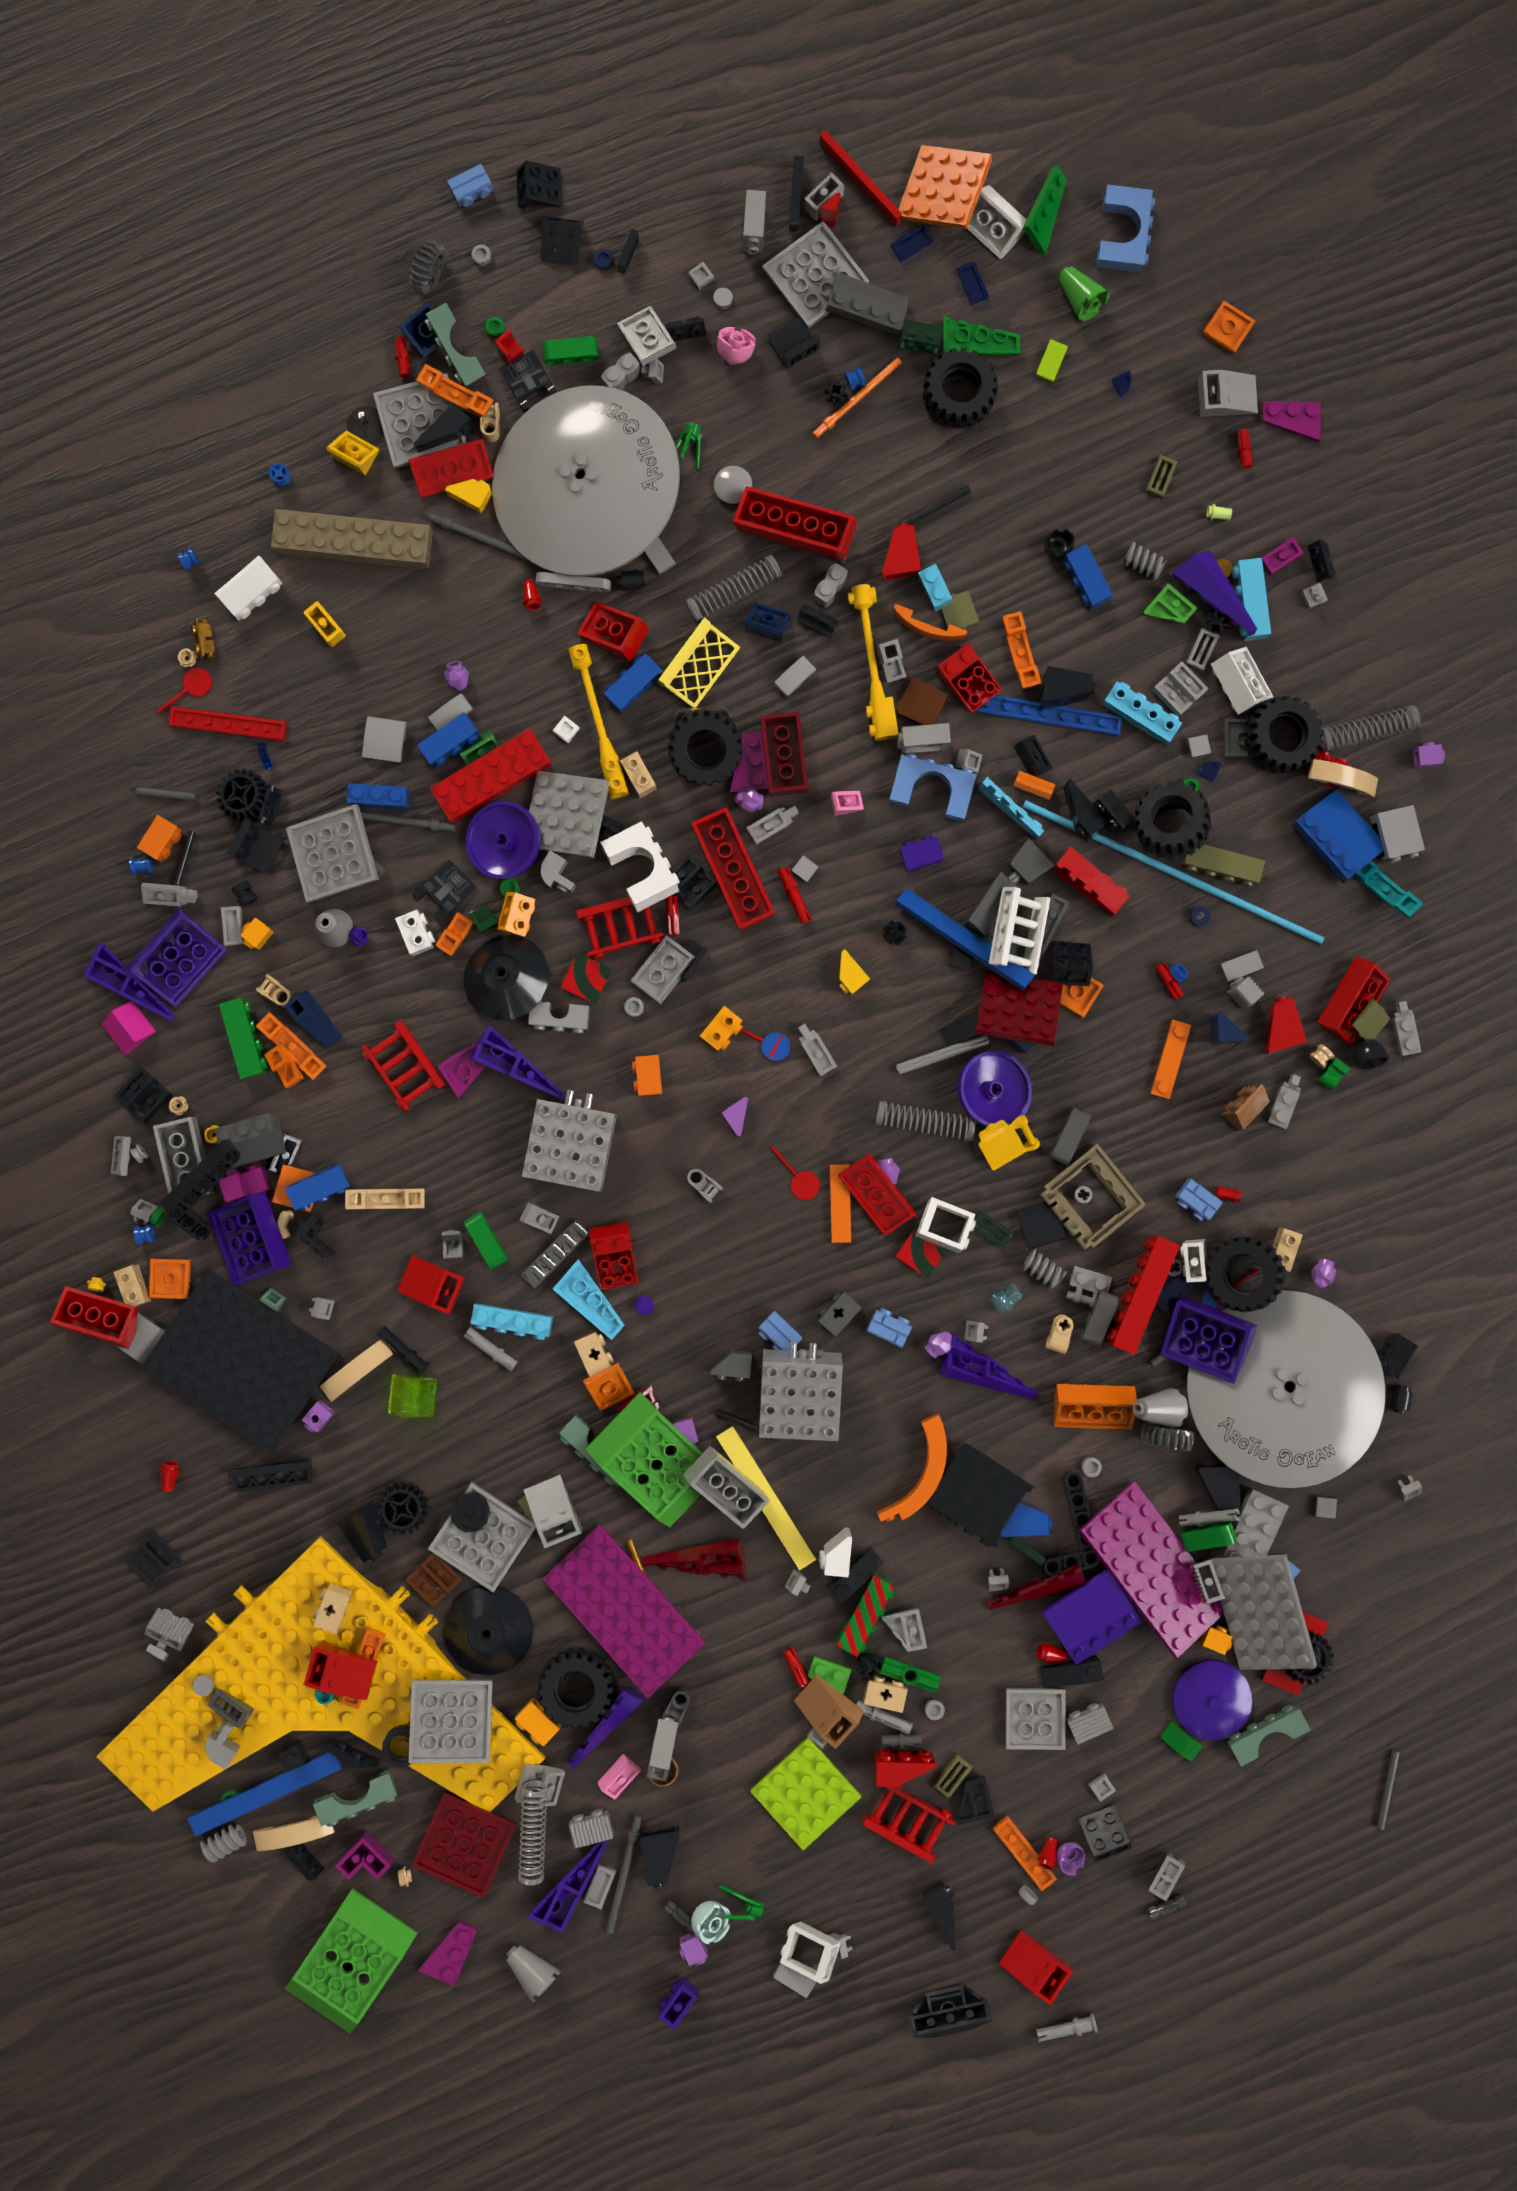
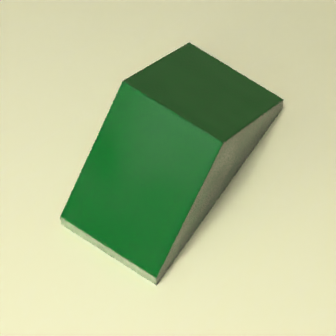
M1172 1721L1160 1735V1738L1178 1754L1191 1762L1203 1747L1202 1744Z

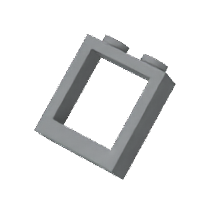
M747 190L743 252L755 255L762 253L766 191Z
M949 723L902 727L897 737V749H901V754L948 750L951 743Z
M671 1718L658 1720L647 1772L648 1778L662 1781L667 1779L678 1723L674 1722Z

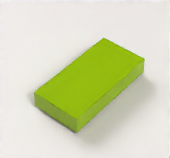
M1050 339L1035 376L1053 383L1068 346Z

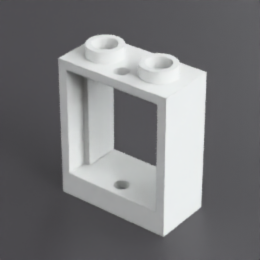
M931 1197L927 1202L915 1236L960 1253L963 1249L966 1250L970 1239L967 1237L969 1231L972 1232L975 1227V1214ZM936 1207L966 1219L958 1243L928 1232Z
M801 1921L792 1924L787 1932V1942L781 1950L782 1958L780 1963L820 1984L829 1981L841 1942ZM799 1934L825 1946L817 1971L792 1958Z

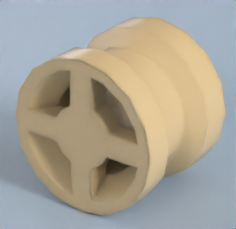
M1319 1044L1317 1050L1312 1052L1309 1057L1316 1065L1325 1068L1327 1062L1334 1058V1054L1327 1047Z

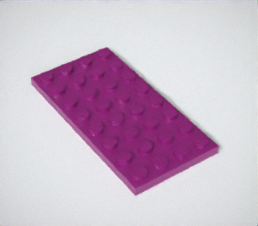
M1131 1482L1078 1530L1174 1658H1179L1224 1614L1220 1600L1209 1604L1202 1603V1596L1199 1595V1588L1195 1584V1577L1192 1576V1569H1190L1191 1565L1197 1564L1189 1552H1185L1183 1544L1136 1482Z
M601 1524L543 1578L547 1585L647 1698L707 1643Z

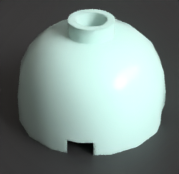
M716 1901L701 1903L695 1909L691 1918V1927L697 1938L706 1944L712 1941L714 1943L719 1942L726 1935L730 1927L728 1924L729 1919H724L725 1915H731L729 1909Z

